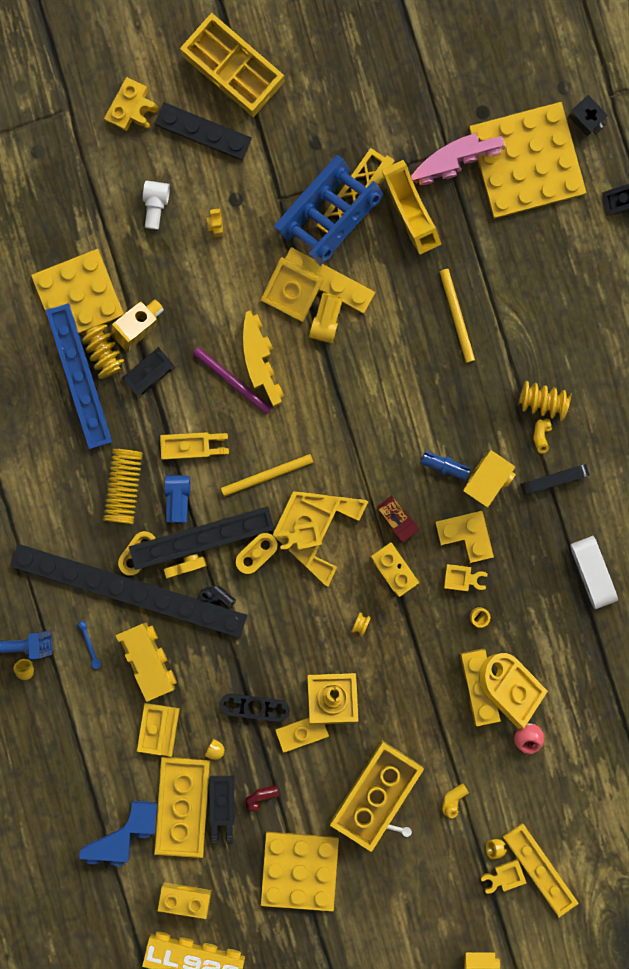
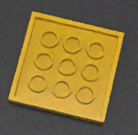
M562 102L469 126L470 135L476 133L479 142L502 136L506 149L501 150L500 155L487 157L486 154L477 157L493 219L586 195L587 192Z

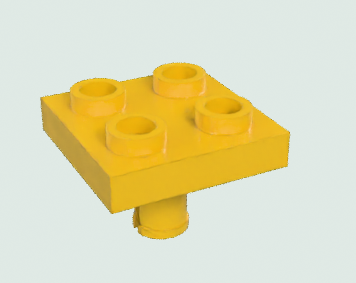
M356 673L307 676L309 725L358 723Z

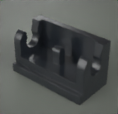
M158 347L124 375L122 379L140 398L176 367Z

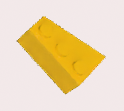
M490 450L483 456L472 472L463 491L486 507H489L499 490L508 486L516 474L512 472L515 466Z
M143 623L115 635L118 642L121 641L126 652L125 657L132 666L135 673L134 676L146 702L175 689L174 684L177 681L172 670L167 671L164 662L167 661L163 649L157 648L154 640L158 639L153 626L148 627L147 623Z

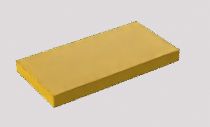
M161 757L154 855L203 858L210 760Z

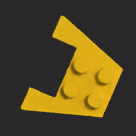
M293 491L273 536L283 545H286L289 542V538L287 536L278 537L279 532L288 531L295 533V525L317 521L322 541L336 511L359 521L368 501ZM294 543L288 550L324 585L329 586L337 566L315 556L319 546L298 550L297 543Z

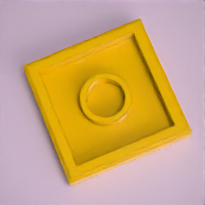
M281 257L260 301L303 322L324 278Z

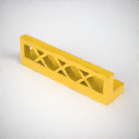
M370 148L351 177L354 179L366 177V188L372 181L380 186L384 180L382 169L393 165L395 160L388 155L384 157ZM373 156L381 164L376 171L368 172L366 163ZM364 168L365 173L359 174L361 170ZM345 184L337 196L341 199L352 196L354 203L356 201L355 196L359 194L354 192L353 189H351V193H346L350 187ZM331 204L324 216L326 218L339 216L340 219L344 213L339 209L338 212L332 213L336 207ZM320 224L316 225V227H318L323 232H328V230H326Z

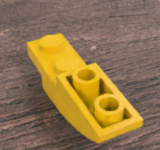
M250 310L246 312L243 329V347L247 369L255 390L264 386L273 407L282 404L281 398L284 397L279 383L274 385L270 377L275 374L269 361L266 363L263 361L271 357L270 350L273 347L268 336L263 337L259 330L263 325L258 315L253 316Z

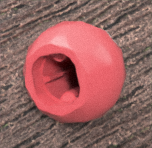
M527 723L525 728L517 729L514 735V742L517 748L528 754L539 751L543 747L545 740L541 728Z

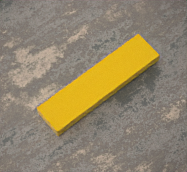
M523 823L503 836L558 917H561L579 904Z

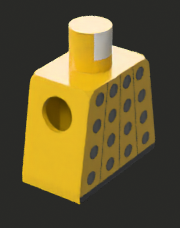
M155 299L147 306L139 302L112 324V337L126 352H129L156 327V317L164 311L163 307Z

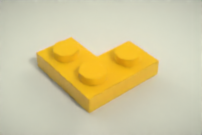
M483 511L435 522L440 545L464 540L470 563L494 557Z

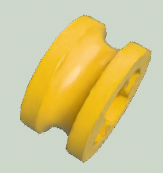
M359 612L351 632H359L360 636L363 637L371 617H363V613Z

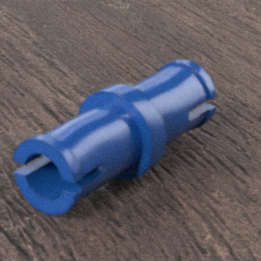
M425 450L420 465L438 470L442 475L449 474L463 481H466L471 468L470 466L452 461L451 457L446 456L444 458Z

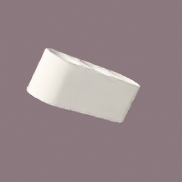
M594 536L570 544L572 554L594 609L596 610L617 602L618 597Z

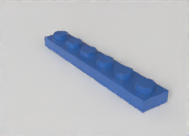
M70 303L45 310L88 448L91 449L113 442Z

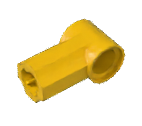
M330 293L322 294L318 313L314 317L309 338L333 343L338 325L336 321L343 298Z

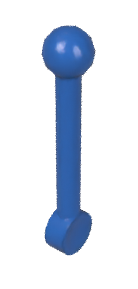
M80 621L78 628L82 630L92 657V667L98 669L101 667V661L97 659L86 630L87 623Z

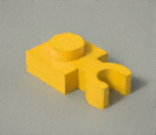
M220 208L210 210L211 217H207L208 231H213L214 237H222L224 232Z
M317 521L295 525V533L288 531L278 533V537L287 536L289 538L288 544L280 546L281 549H289L294 543H297L298 550L322 545Z
M198 554L185 557V563L164 569L166 578L206 567L204 557L198 558Z
M447 564L444 588L468 591L469 584H471L478 590H484L486 586L479 585L477 578L479 576L487 577V573L476 572L473 575L470 574L471 567Z
M518 859L496 866L497 874L495 875L487 873L480 877L481 881L487 879L492 881V885L485 889V892L488 894L493 893L497 886L500 885L503 891H507L526 884Z

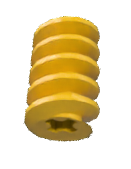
M107 324L93 327L80 335L85 336L81 340L82 344H90L85 350L87 353H93L90 361L97 362L94 365V369L102 370L98 374L99 379L107 378L123 369L119 366L124 362V359L116 360L115 358L120 351L111 350L116 343L107 342L112 334L103 333L108 327Z
M524 381L518 405L522 404L524 412L531 406L532 414H535L537 409L540 408L541 416L550 411L552 419L559 413L560 421H563L568 412L572 393L567 398L566 390H562L557 395L556 388H552L548 393L546 385H543L539 391L538 383H534L529 388V382Z

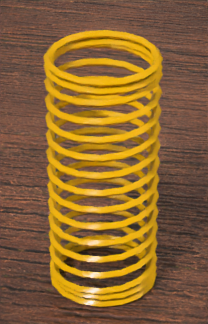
M112 449V453L119 456H112L111 458L117 461L110 463L119 467H110L111 470L117 472H110L109 474L115 477H110L109 480L117 483H108L109 486L115 488H108L107 490L117 494H107V497L114 499H106V502L112 504H106L105 507L114 510H105V513L112 515H104L103 520L134 524V516L119 513L134 514L135 511L117 507L136 508L134 505L119 502L136 503V500L122 497H137V495L119 491L138 492L137 489L121 486L138 487L139 485L119 480L139 481L137 478L121 475L140 476V474L119 469L140 471V468L121 464L141 465V463L119 458L142 460L143 453L132 450Z

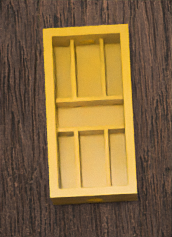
M213 13L205 19L180 48L182 57L253 118L285 82L284 75Z

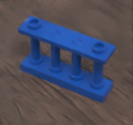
M338 155L333 158L274 225L278 233L288 242L293 236H296L312 248L309 254L319 266L332 256L333 251L371 208L379 203L384 195L376 182L372 181L366 188L348 175L351 170L344 159ZM341 182L360 195L351 206L333 193ZM325 200L344 213L335 224L317 211ZM309 218H312L328 230L319 242L301 229Z
M52 631L28 634V639L0 641V653L25 652V654H29V659H40L53 655Z

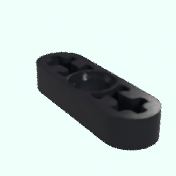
M587 464L521 483L520 486L523 495H527L590 476Z
M229 693L223 696L220 701L221 711L229 716L281 722L289 716L290 712L288 703L282 699ZM229 698H234L235 703L241 704V698L246 699L244 704L245 713L239 712L241 710L240 707H234L232 711H228V706H224V702H228ZM256 700L261 703L262 710L259 714H251L249 712L248 704L251 701ZM265 701L270 702L269 707L276 708L277 704H282V708L286 709V713H281L280 717H276L275 712L268 711L269 716H263L266 710Z

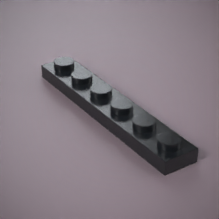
M266 506L128 547L134 568L137 570L272 531L275 528L269 507Z

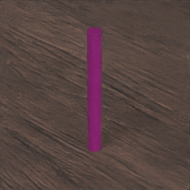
M199 347L194 351L193 355L263 413L267 415L272 407L206 352Z

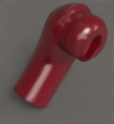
M277 786L258 789L246 797L245 804H247V810L249 812L259 810V801L279 797Z

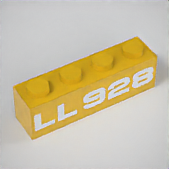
M156 932V935L151 934L149 937L142 967L149 969H243L245 956H241V952L237 950L227 949L225 952L217 950V946L213 944L203 943V946L193 944L194 941L188 938L180 937L179 940L170 938V935L167 933Z

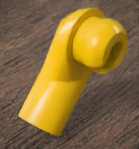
M539 419L535 423L533 440L539 453H546L549 450V445L545 438V432L552 430L549 419Z
M463 783L444 795L442 810L443 814L450 819L458 815L459 799L469 794Z

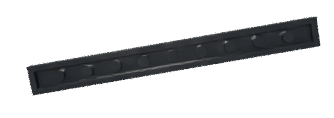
M17 544L10 566L241 638L247 619V614L203 602L193 597L22 544Z

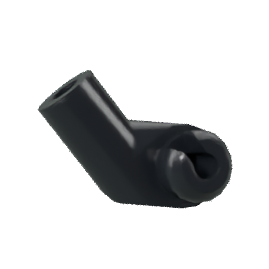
M221 586L206 587L199 593V597L203 602L220 601L228 609L236 603V599Z

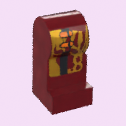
M392 495L376 507L401 543L420 530Z

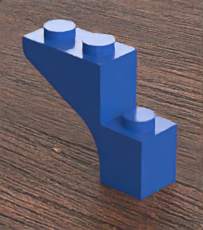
M133 801L127 824L121 829L85 845L80 851L79 859H85L87 864H99L100 860L109 861L110 865H124V862L130 860L132 833H136L135 837L149 838L150 834H155L158 802Z

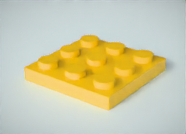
M98 249L31 275L45 310L70 303L79 334L93 327L117 320L124 315Z
M266 832L261 906L334 911L339 837Z

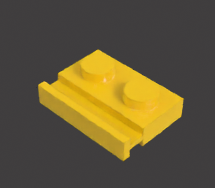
M144 703L137 752L172 757L180 708Z

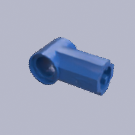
M166 475V522L187 523L188 497H190L191 484L190 476Z

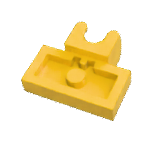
M126 77L104 119L125 131L128 130L132 121L148 129L150 124L144 118V114L149 111L158 113L159 108L154 102L145 98L149 91L146 86Z

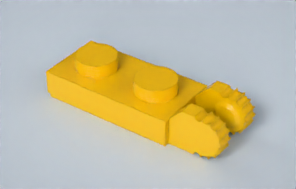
M207 432L160 435L161 459L210 457V455L229 454V449L225 447L209 449V440L224 441L228 439V434H209Z

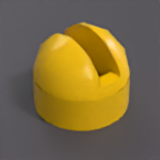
M477 607L471 611L470 621L476 627H485L490 622V614L486 609ZM482 611L483 613L474 621L475 617Z
M21 659L14 664L13 670L19 679L28 680L34 675V667L29 659Z
M213 739L205 753V757L218 760L224 755V746L219 741Z
M500 839L488 840L486 843L488 857L492 860L503 857L507 850H504L505 842Z

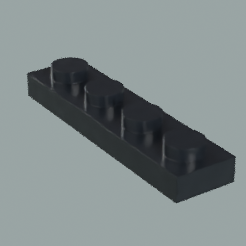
M163 102L155 121V126L241 161H244L252 141L250 136Z

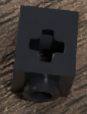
M587 95L570 111L568 117L588 137L592 132L596 135L606 126L604 121L608 115ZM592 114L594 116L593 120L587 121L585 119L586 115Z

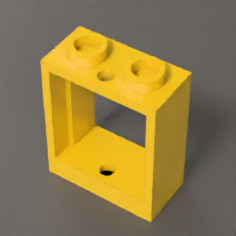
M392 543L387 544L370 556L396 596L400 597L419 584V581Z

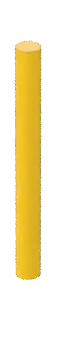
M449 269L441 270L439 272L466 363L475 361Z
M311 454L222 487L221 490L225 497L314 462Z

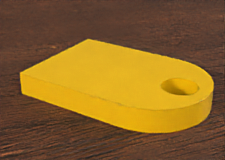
M500 653L491 655L481 666L480 684L485 695L518 729L525 728L548 691L511 654ZM493 664L497 667L496 676L493 675L491 670Z

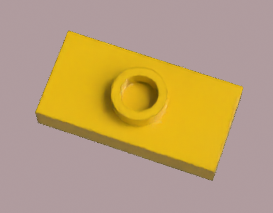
M309 717L275 729L283 753L329 737L325 724L309 725Z

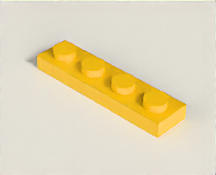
M292 247L285 258L324 278L319 291L343 298L342 303L362 314L365 313L375 295V292L324 264L319 266L313 258Z

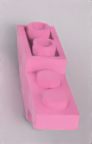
M474 133L453 141L428 157L411 175L412 180L420 185H427L433 183L434 178H453L457 176L456 172L462 171L461 161L467 164L477 161V157L486 154L487 157L500 155L501 150L506 149L502 136L479 142L477 134Z

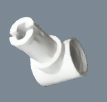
M145 181L143 190V202L147 206L145 228L159 230L161 209H164V205L168 204L170 184Z

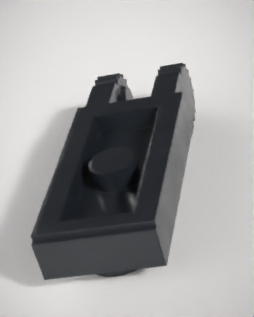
M234 775L210 776L212 844H218L219 841L218 825H227L226 841L227 844H233V825L235 824Z

